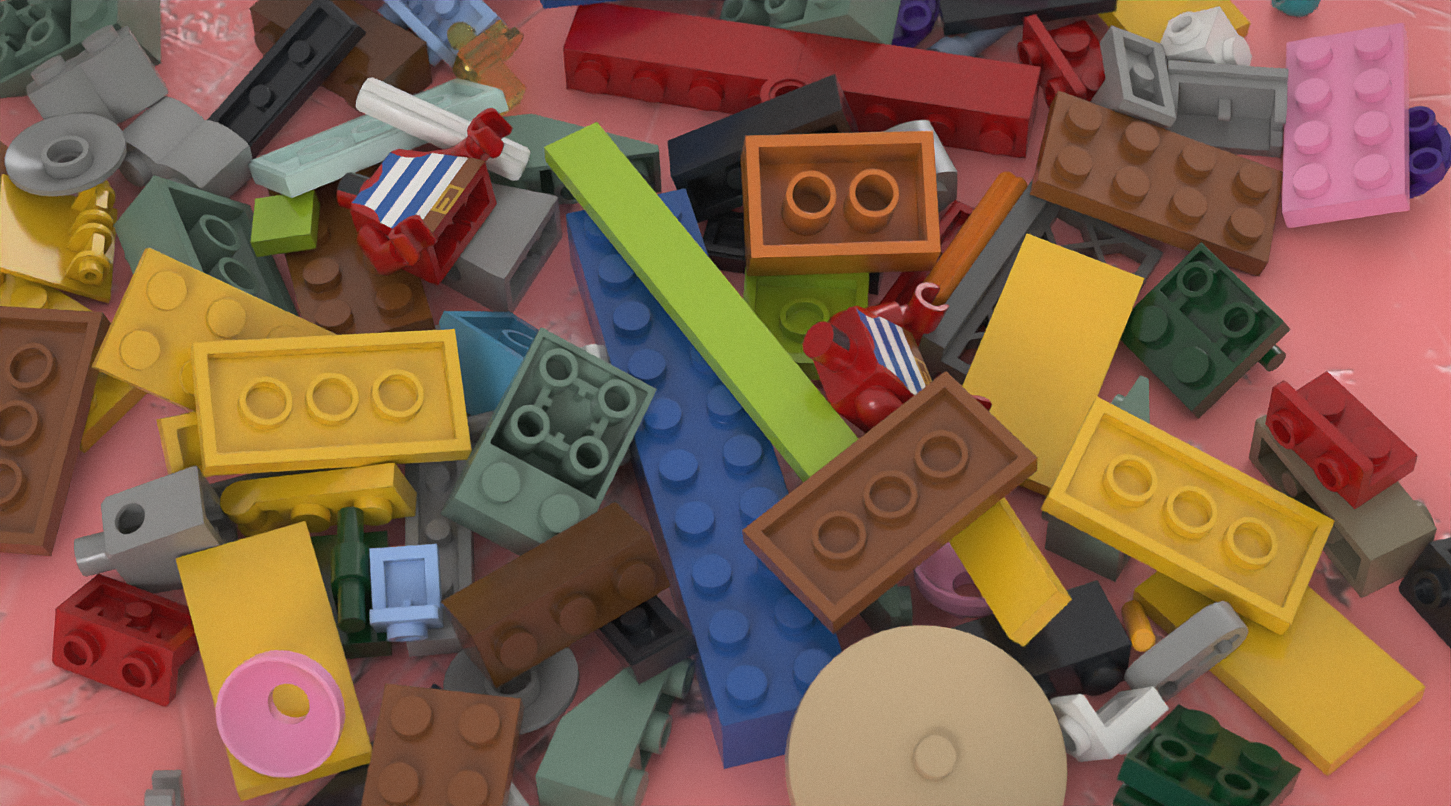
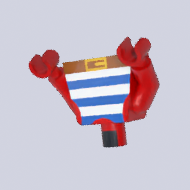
M488 108L479 113L468 126V136L453 148L429 152L397 149L387 155L371 178L353 172L346 173L342 177L337 189V203L340 207L350 210L358 234L357 245L377 273L383 276H390L403 269L431 284L440 285L497 205L485 162L489 158L493 159L501 155L504 148V142L501 139L510 135L513 128L496 109Z
M930 282L919 284L907 305L899 306L897 302L893 301L867 308H862L858 305L849 307L847 310L833 315L828 322L822 321L814 324L804 337L803 351L806 356L813 359L829 403L836 412L865 434L932 382L913 334L904 329V325L907 324L914 331L923 334L935 331L950 307L948 304L941 306L931 305L940 291V287L937 284ZM972 395L982 406L990 411L992 403L989 399L979 395Z

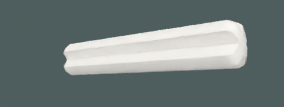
M373 77L368 78L364 82L356 100L358 111L442 149L453 148L468 136L467 129L471 123L470 121ZM504 137L501 139L504 142L501 155L497 158H489L485 163L488 170L516 181L524 172L530 158V150Z

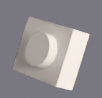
M1220 6L1195 13L1185 12L1172 18L1167 24L1160 43L1164 48L1167 66L1168 60L1251 65L1252 54L1247 41L1238 35Z
M1155 687L1119 691L1096 712L1082 694L1055 697L1049 701L1061 728L1066 753L1075 757L1078 762L1112 759L1117 754H1128L1152 731L1150 725L1169 710Z

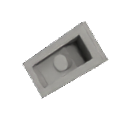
M1111 25L1100 41L1106 79L1090 102L1160 128L1171 127L1177 117L1163 45Z

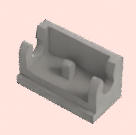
M1168 60L1167 69L1177 119L1171 127L1163 129L1232 154L1281 157L1283 124H1286L1288 69Z

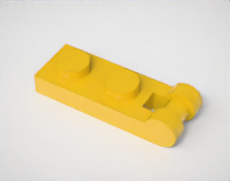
M394 462L237 481L230 484L222 492L220 507L232 522L238 524L239 530L246 538L306 521L309 533L325 531L330 526L337 525V513L344 507L360 508L364 512V524L371 526L384 525L395 518L416 516L417 492Z

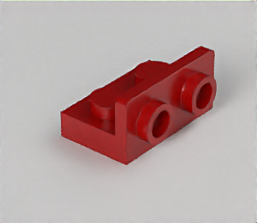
M1036 14L1023 18L1022 41L1017 43L1018 59L1020 64L1041 67L1039 84L1043 89L1044 99L1048 108H1050L1058 91L1090 102L1106 78L1100 41L1085 19L1047 31Z
M1328 371L1298 390H1295L1285 380L1272 387L1265 422L1272 436L1282 447L1292 449L1314 470L1316 477L1326 489L1331 492H1337L1354 509H1357L1414 471L1418 455Z
M97 574L55 608L52 662L55 666L163 707L175 699L178 668L199 650L188 606L105 575Z

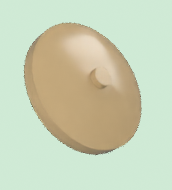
M915 625L881 631L866 637L837 655L819 673L804 694L791 722L785 751V779L791 806H1063L1067 784V756L1061 728L1049 700L1033 677L1015 659L990 642L970 633L946 627Z

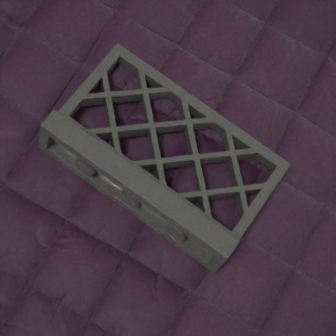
M1031 181L945 303L950 307L935 331L923 334L918 349L931 380H935L939 373L946 371L959 384L963 385L971 365L960 360L966 350L979 347L985 333L979 331L983 325L986 329L1027 233L1056 244L1051 227L1058 218L1080 230L1084 240L1082 243L1060 246L1106 263L1104 255L1121 253L1141 264L1137 271L1132 273L1145 278L1141 289L1157 267L1163 252L1110 223L1030 195Z

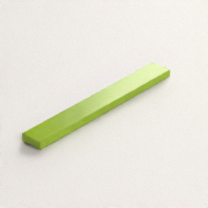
M598 122L544 147L546 163L802 482L806 481L858 440V437Z

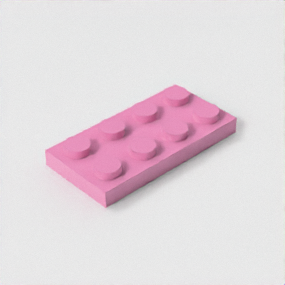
M1404 22L1287 42L1286 69H1288L1287 116L1286 124H1284L1282 214L1287 228L1409 211L1408 36Z

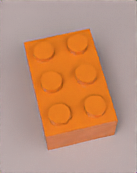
M933 131L745 136L741 154L746 276L931 271L941 253Z

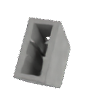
M491 183L497 205L441 283L494 312L513 313L562 238L559 199L550 194Z
M194 466L107 496L101 504L103 532L76 538L74 540V553L79 570L84 577L116 569L127 584L151 593H160L183 589L175 558L237 541V525L223 512L220 507V497L205 476H203L198 466Z

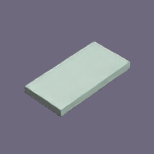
M459 78L413 95L470 122L479 113L488 108H494L499 113L509 110L503 90ZM365 114L252 159L248 166L255 184L293 198L338 180L346 173H355L380 163L394 150H412L428 142Z

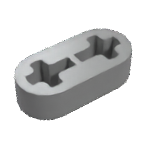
M1220 601L1213 603L1196 613L1141 655L1126 670L1124 679L1131 689L1155 687L1163 701L1166 702L1239 647L1249 633L1248 628L1228 602Z

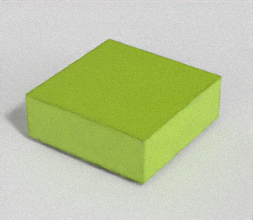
M314 190L293 198L282 194L255 199L250 243L256 257L316 248L320 203Z

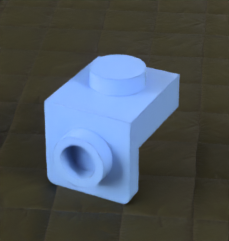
M426 544L369 549L373 609L369 610L370 625L376 633L387 632V641L412 642L427 639L428 629L444 628L438 545Z

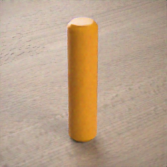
M1136 600L1126 602L1121 608V615L1132 646L1137 651L1146 652L1155 645V636L1145 609Z

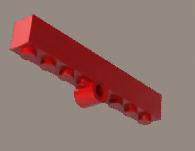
M604 2L578 5L563 46L566 89L635 99L648 103L655 102L694 108L702 111L735 114L835 74L855 117L859 133L884 132L906 122L928 120L944 147L989 153L997 156L1003 155L1026 159L1038 106L1041 67Z

